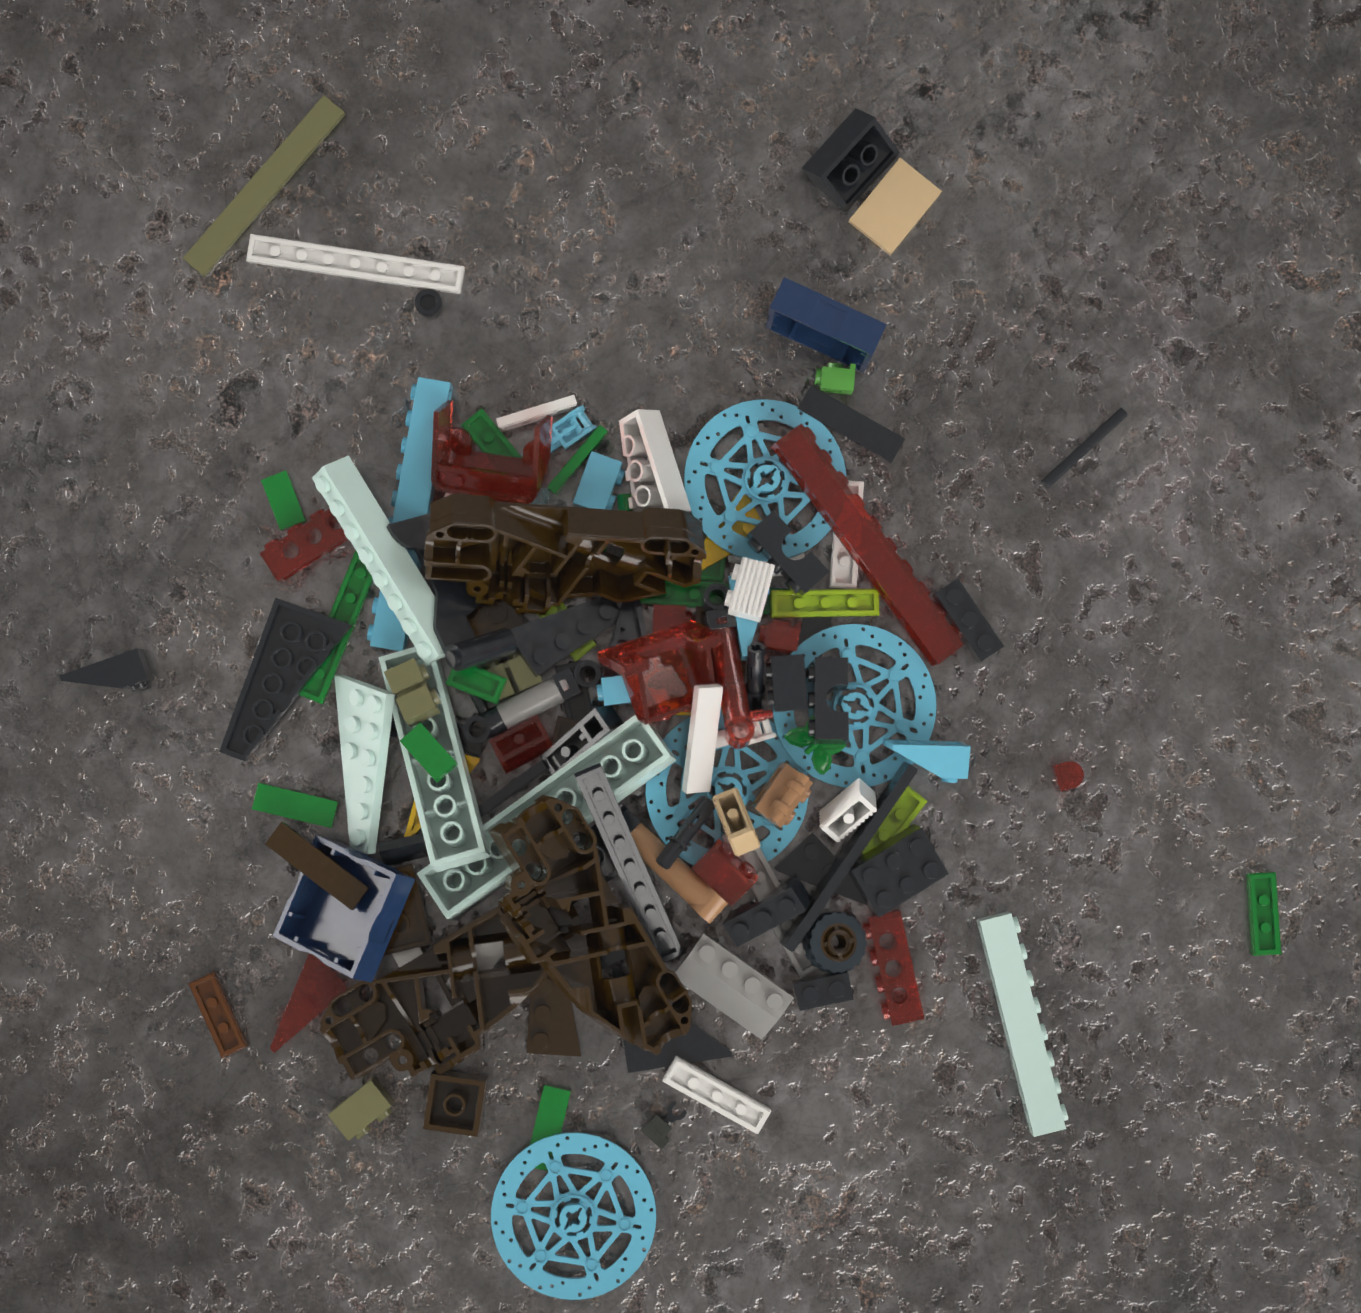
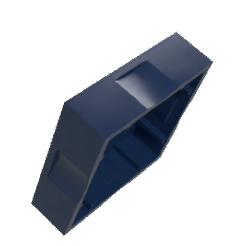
M784 277L770 306L766 329L811 348L844 365L856 364L855 370L864 373L887 324Z
M315 834L312 844L365 883L370 889L354 910H350L300 872L297 885L285 905L273 937L299 951L313 954L325 965L352 979L372 982L415 878L336 839Z

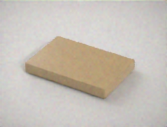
M899 158L849 219V223L891 256L940 196L942 191L903 159Z

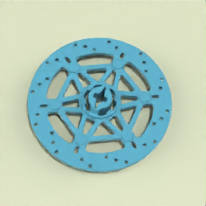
M766 399L751 400L733 405L714 416L701 429L689 450L684 469V489L690 504V512L698 520L702 519L703 533L712 542L735 556L751 558L762 562L768 561L761 552L757 554L748 545V537H744L732 530V526L736 521L757 526L762 520L745 516L748 511L757 505L761 506L767 517L771 513L768 504L776 502L779 517L787 525L809 501L820 503L819 511L807 526L795 534L789 533L784 538L786 544H782V551L788 558L802 554L821 541L831 530L842 510L846 495L847 477L840 448L832 434L820 421L797 409L798 407L795 405ZM746 416H748L750 423L746 422ZM757 422H779L796 429L799 435L794 440L760 432ZM741 427L744 436L721 460L711 458V451L718 441L732 429ZM812 433V436L807 439L806 435ZM752 440H756L763 454L762 457H753ZM763 440L785 444L786 447L774 456H771ZM743 445H746L748 463L729 462V459ZM809 446H814L821 457L826 478V485L824 487L814 483L805 453ZM791 450H794L793 458L787 466H784L779 459ZM798 459L802 462L807 481H803L789 473ZM700 463H706L708 466H702ZM756 465L759 468H757V470L751 477V488H749L748 481L751 475L750 469ZM724 469H742V478L739 479L728 474ZM773 473L769 483L758 488L762 477L765 478ZM780 473H781L782 476H783V480L781 481L780 488H779V489H781V491H780V493H778V494L775 496V495L772 494V493L775 491V489L778 487V485H779V483H780V479H781ZM706 474L716 476L726 509L721 515H716L709 503L705 489ZM725 479L741 486V490L733 502L729 500L724 483ZM789 482L807 490L806 493L789 492ZM823 494L829 495L831 498H826ZM743 495H747L752 502L740 511H737L735 507ZM783 498L802 499V502L788 516H785ZM724 522L725 525L720 529L718 526Z
M846 624L822 630L801 643L791 655L804 654L805 669L815 657L833 648L839 650L840 658H848V663L852 666L856 681L848 683L847 689L849 691L861 688L866 691L865 695L858 692L841 695L840 693L844 690L833 691L834 694L831 701L827 700V704L834 711H837L836 705H838L841 712H849V719L856 720L864 716L868 718L863 723L859 721L849 724V742L851 747H845L841 750L853 756L854 765L852 767H844L831 763V768L824 775L819 774L814 769L811 760L813 751L809 755L804 752L808 746L799 748L791 745L785 738H782L788 731L797 728L794 711L775 712L774 707H772L778 737L792 760L805 772L822 782L845 788L858 778L869 787L887 782L893 778L903 762L911 765L914 762L894 752L886 759L871 764L869 753L883 743V739H889L896 732L904 735L905 740L929 741L936 718V694L930 673L920 656L911 646L898 636L884 629L863 624ZM844 639H847V647L844 645ZM864 645L878 649L893 658L895 665L890 669H886L856 656L855 646ZM861 664L878 671L880 675L864 683L858 665ZM908 664V667L905 670L901 669L902 666ZM806 677L808 702V692H813V682H808ZM904 677L909 678L915 697V715L912 721L903 718L898 683ZM884 679H888V684L876 695L871 686ZM890 689H893L895 713L879 703ZM870 698H871L873 707L869 706V701H868V699H870ZM855 699H857V704L861 706L862 709H865V711L855 710L853 713H851V707L843 701L852 702L855 701ZM808 709L809 718L813 715V709ZM878 711L892 718L894 723L889 724L876 721L875 718ZM869 726L888 730L887 733L873 744H868ZM910 728L916 729L917 733L911 732ZM853 730H863L862 748L860 749L857 747ZM862 765H864L865 768L864 774L861 772Z
M721 708L718 729L730 728L732 726L731 721L757 713L736 708ZM689 717L675 726L663 738L671 752L675 750L679 753V756L674 755L677 759L674 763L682 767L679 804L669 807L667 803L666 783L670 765L661 771L659 775L654 776L645 783L646 805L652 825L659 837L667 845L670 840H665V838L674 836L679 829L677 823L687 818L694 810H689L688 808L691 803L701 796H706L712 800L713 796L724 792L717 783L727 786L731 783L730 789L738 788L746 806L748 801L754 802L756 799L752 792L765 782H768L780 763L788 761V765L796 768L799 773L802 772L807 776V772L792 760L784 749L779 737L777 740L771 738L764 741L777 755L776 759L770 762L764 760L748 747L738 748L737 743L721 747L722 752L718 766H713L711 781L713 795L709 794V792L695 793L687 799L686 793L682 791L686 759L685 745L688 742L690 726ZM759 721L762 733H764L761 722ZM770 721L772 731L776 733L778 737L775 724L772 721ZM730 747L733 748L735 765L733 767L725 766ZM742 750L759 762V766L742 770L740 751ZM760 771L766 772L765 776L750 784L747 777L748 774ZM725 772V774L735 773L741 780L739 782L737 779L728 776L718 777L717 774ZM742 786H745V795L742 794ZM808 798L804 803L799 802L798 808L794 809L796 814L793 820L787 826L783 825L782 830L777 829L775 825L764 817L747 811L749 817L754 820V823H752L754 829L763 825L770 831L769 835L760 841V849L767 862L783 851L795 837L803 822ZM715 808L713 810L714 830L705 824L701 827L703 831L714 838L713 848H704L691 840L689 842L690 846H687L688 850L686 852L683 851L679 857L696 867L709 871L740 872L721 837L723 833L721 832L720 818ZM670 814L673 815L672 818L668 820L665 819L666 816ZM720 850H723L722 858H719Z
M565 1132L554 1134L526 1147L504 1170L492 1200V1233L496 1247L507 1267L520 1281L530 1288L559 1299L581 1300L603 1295L623 1284L644 1261L655 1233V1198L650 1182L641 1166L626 1150L616 1143L589 1133ZM549 1151L552 1152L554 1157L553 1159L550 1158L548 1153ZM565 1154H583L603 1161L605 1165L600 1171L568 1167L563 1165L561 1156ZM617 1162L618 1165L612 1169L611 1166ZM545 1163L548 1169L546 1176L527 1199L517 1198L516 1192L524 1178L536 1166ZM568 1174L592 1177V1179L580 1190H577ZM558 1175L562 1176L570 1191L560 1194L557 1181ZM618 1175L624 1179L632 1194L635 1205V1216L633 1217L623 1214L612 1185V1181ZM551 1181L554 1200H536L535 1197ZM601 1182L602 1186L594 1199L586 1195L589 1189L596 1183ZM605 1191H608L616 1210L615 1213L597 1206ZM562 1201H564L565 1204L561 1208L559 1217L560 1224L558 1225L556 1222V1218L558 1215L559 1208L557 1207ZM506 1204H513L514 1207H508ZM590 1206L592 1210V1214H590L589 1220L590 1225L587 1229L583 1230L587 1222V1209ZM550 1207V1215L539 1214L532 1211L531 1208ZM580 1208L578 1219L574 1218L567 1223L569 1212L573 1214ZM513 1215L523 1216L536 1249L531 1256H527L523 1252L516 1239L512 1223ZM601 1215L615 1220L616 1224L598 1225V1216ZM532 1219L550 1225L542 1241L538 1239ZM633 1225H641V1228L633 1227ZM611 1231V1236L599 1250H596L593 1232ZM555 1232L562 1239L547 1250L545 1247ZM622 1232L631 1234V1240L623 1254L612 1265L605 1269L602 1268L599 1259ZM588 1238L590 1256H586L578 1240ZM570 1241L579 1258L557 1255L555 1252ZM548 1260L584 1266L587 1275L576 1278L562 1277L545 1271L543 1266ZM533 1263H536L533 1269L529 1268ZM594 1273L598 1274L599 1280L595 1279Z

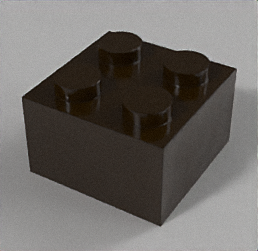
M434 1069L430 1074L423 1129L478 1137L481 1131L488 1077L453 1071H445L442 1074H438Z

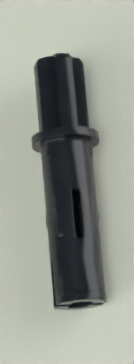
M753 642L747 648V683L744 685V692L746 694L747 711L754 713L761 712L762 695L765 693V685L763 684L765 646L760 642Z
M704 796L675 835L668 838L670 841L656 858V862L660 867L666 870L670 869L680 854L688 850L687 845L715 809L711 799ZM698 818V820L695 822L692 828H689L691 824L694 822V820Z

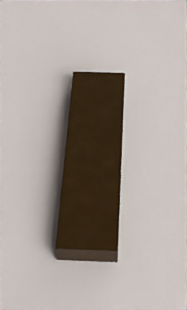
M284 822L278 825L265 843L266 846L350 910H354L370 889L365 883Z

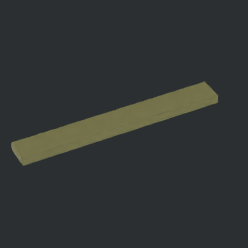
M323 95L186 253L183 259L201 275L206 277L346 115L345 112Z

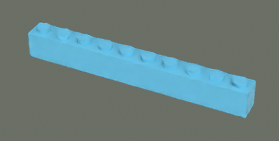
M418 377L417 384L413 383L410 399L414 400L412 411L408 410L406 416V426L409 427L408 436L403 437L401 443V453H404L403 464H398L396 471V480L400 481L398 491L394 490L392 494L391 506L395 507L393 517L388 518L390 524L430 513V503L433 502L453 386L450 382ZM406 549L420 571L421 563L415 550ZM380 590L379 598L375 597L373 600L372 613L376 615L374 625H369L367 640L371 641L370 646L393 651L405 650L409 636L403 631L400 621L389 608L387 600Z

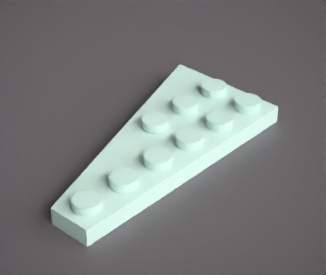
M343 674L334 675L350 847L360 852L374 854L376 853L395 695L392 692Z

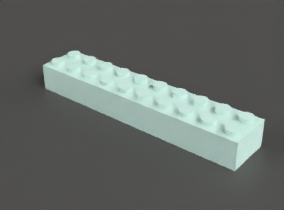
M638 712L485 823L483 828L491 857L441 872L435 871L429 864L419 871L417 875L445 918L457 920L503 887L507 876L512 873L511 868L491 837L489 830L500 823L513 822L512 819L514 817H517L526 808L535 804L534 800L541 795L552 796L577 807L587 824H590L594 821V818L574 773L600 763L614 796L619 803L677 761V759L647 716ZM564 811V813H563V815H562V821H563V820L565 819V817H566L565 811ZM518 839L512 843V847L516 853L520 849V842Z

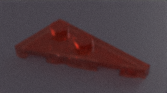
M308 954L270 1046L273 1053L278 1051L325 1010L334 997L348 989L334 971L313 954Z

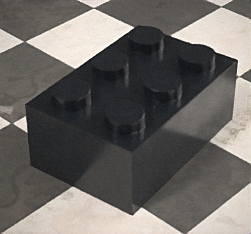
M912 824L902 832L860 856L848 872L871 913L877 917L883 916L949 875L924 830L916 824Z

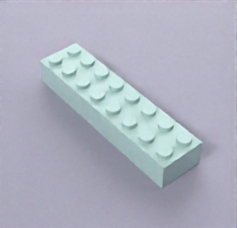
M415 647L378 657L386 689L389 692H392L384 671L412 658H415L420 665L425 664L423 659L417 654ZM439 659L427 665L426 668L431 679L427 680L430 689H436L442 703L438 704L441 713L421 723L458 765L437 783L400 742L430 865L437 872L491 857ZM395 695L393 717L400 741L418 724L410 727L405 722L396 702L397 696Z

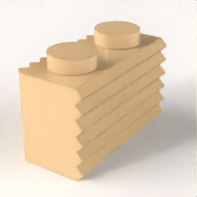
M732 788L713 796V803L734 854L740 856L759 848L761 844L738 788Z

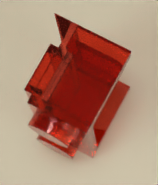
M773 619L770 623L761 624L758 641L763 642L765 649L789 653L797 651L802 620L794 626H791V622Z

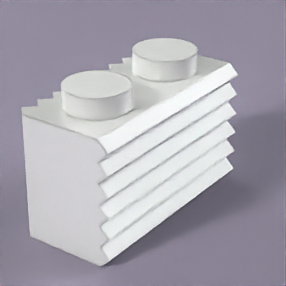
M742 557L741 565L735 563L731 578L736 580L734 591L728 589L724 604L729 607V615L760 623L775 565Z
M860 778L855 780L819 811L820 828L836 842H841V839L848 836L849 832L856 829V826H860V823L868 819L869 816H872L873 812H877L875 791Z

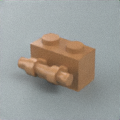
M780 763L750 808L777 827L787 826L793 820L796 814L794 809L799 802L804 803L811 794L812 790L809 788L813 782L809 780L808 776L802 772L799 773L787 763Z

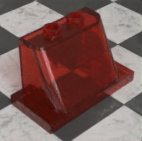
M691 620L598 651V661L622 676L636 718L646 725L655 721L668 720L672 715L680 712H691L694 685L715 684L711 648L722 645V637L720 633L695 620Z

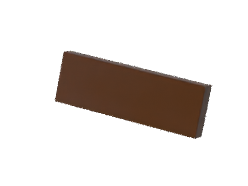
M214 971L188 983L221 1058L248 1047L249 1045L216 972Z

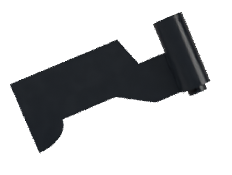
M430 513L388 524L386 527L397 543L406 549L415 550L425 572L426 531L429 529ZM428 579L435 593L433 630L445 654L446 662L453 670H465L511 655L516 651L515 636L508 628H502L475 637L466 616L481 603H475L476 597L467 593L466 582Z

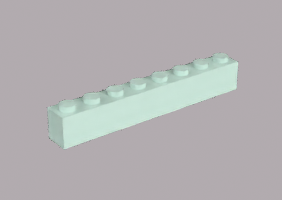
M348 455L323 466L312 477L315 486L329 505L331 513L337 518L344 530L345 536L356 549L359 559L367 567L375 585L381 590L389 608L400 621L403 631L414 644L417 654L423 659L426 666L445 657L433 630L435 596L406 548L397 543L389 533L386 526L390 522Z
M1007 911L976 919L1029 1131L1033 1137L1064 1130L1066 1129L1064 1121L1068 1120L1065 1105L1059 1103L1057 1094L1061 1093V1087L1058 1078H1053L1051 1067L1055 1066L1051 1051H1046L1044 1040L1048 1039L1044 1023H1039L1037 1013H1041V1008L1037 996H1032L1030 987L1034 986V980L1031 971H1026L1024 960L1027 959V952L1024 944H1019L1017 933H1020L1021 929L1017 916L1012 917V913Z

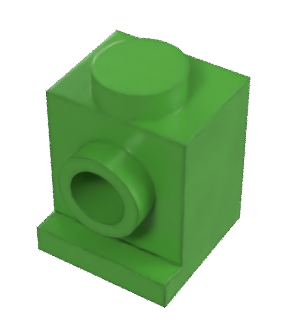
M828 363V367L816 368L815 384L820 385L819 390L824 393L852 395L856 364H850L848 369L844 368V365L840 363Z

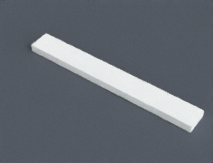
M250 234L246 261L249 263L421 289H432L434 291L460 295L465 267L460 265Z

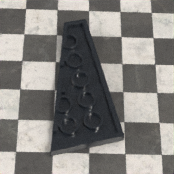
M275 598L219 752L242 761H248L353 625Z

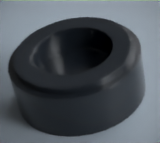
M425 289L417 294L415 308L420 315L431 318L440 313L443 303L436 291Z

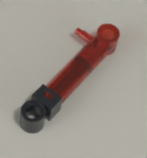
M714 583L706 588L702 598V608L706 612L704 622L707 637L710 640L717 684L723 686L721 708L725 725V739L731 747L741 749L750 744L755 733L753 722L773 718V711L757 710L750 712L735 631L737 626L735 616L728 614L729 608L724 605L728 588L721 583ZM718 595L722 598L723 603L715 605L710 601L709 597ZM733 728H744L747 736L744 738L736 737L733 733Z

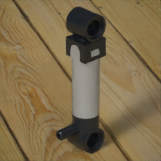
M592 660L581 661L576 665L573 673L570 668H567L490 709L485 700L470 694L479 714L465 721L463 734L472 743H485L489 739L542 712L582 694L580 687L589 689L596 687L601 681V668ZM585 667L595 669L596 676L592 681L586 682L581 679V671ZM481 722L485 727V732L481 737L476 738L471 734V727L474 723Z

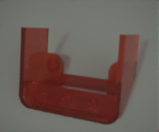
M447 400L434 411L431 481L438 491L450 494L484 495L493 498L495 501L530 504L538 497L551 455L553 415H547L535 426L534 440L525 445L522 458L472 451V438L470 434L462 428L452 427V400Z

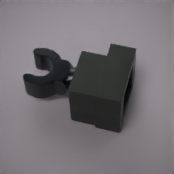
M675 1100L670 1102L667 1109L668 1112L663 1118L658 1113H655L641 1127V1131L661 1150L669 1142L666 1135L672 1130L671 1125L676 1120H682L687 1114L686 1110H683L679 1115L672 1113V1108L677 1104Z

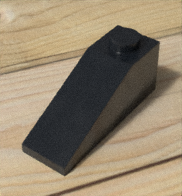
M138 648L59 675L61 681L122 689L131 688L132 692L147 688V682L154 680L144 649Z
M612 706L594 708L541 755L540 758L551 775H553L622 725L623 721Z

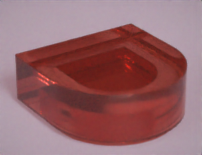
M1066 761L1052 765L1059 792L1076 788L1082 783L1084 771L1078 763Z

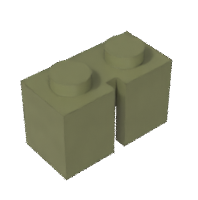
M518 652L509 655L510 660L500 664L499 660L484 665L486 671L508 679L499 702L544 681L541 674L538 677L534 676Z
M412 658L384 671L393 694L397 696L396 702L403 718L410 727L441 713L438 704L442 703L436 689H430L427 680L431 679L424 663L420 665L415 658Z
M374 1076L352 1096H349L328 1114V1117L348 1141L354 1136L359 1140L371 1130L368 1126L375 1119L381 1122L392 1113L390 1107L395 1101Z

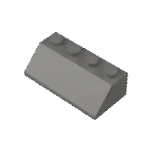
M704 931L675 971L683 985L761 1040L777 1023L794 999L792 993Z

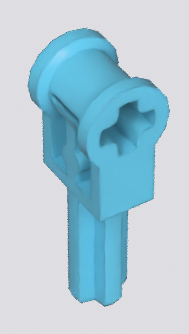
M583 405L577 407L550 426L553 431L551 434L524 451L522 457L526 464L532 466L559 447L563 446L565 450H568L590 436L597 428V425L591 423L584 412L585 407ZM577 419H579V420L581 421V423L583 424L584 428L581 427V425L579 424V422L577 421Z

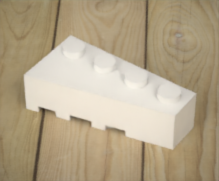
M637 409L619 420L623 456L627 457L628 462L625 477L626 481H630L632 496L628 498L629 509L641 512L643 509L653 507L680 509L689 513L691 511L690 504L660 410Z

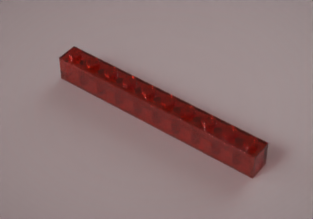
M801 423L775 442L771 448L931 666L940 664L964 645L960 640L962 638L960 632L955 626L949 625L944 618L946 614L942 607L932 602L928 596L930 594L928 588L923 582L916 580L912 574L914 571L911 565L905 559L902 560L896 553L897 547L889 537L885 538L880 531L881 525L873 515L869 516L863 508L865 503L857 493H852L847 486L849 482L846 476L841 471L837 472L831 464L833 460L825 449L821 450L815 442L816 436L809 427L805 428Z

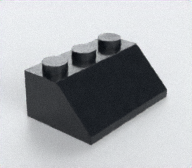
M855 108L805 163L802 169L821 192L839 208L847 212L900 152L874 116Z

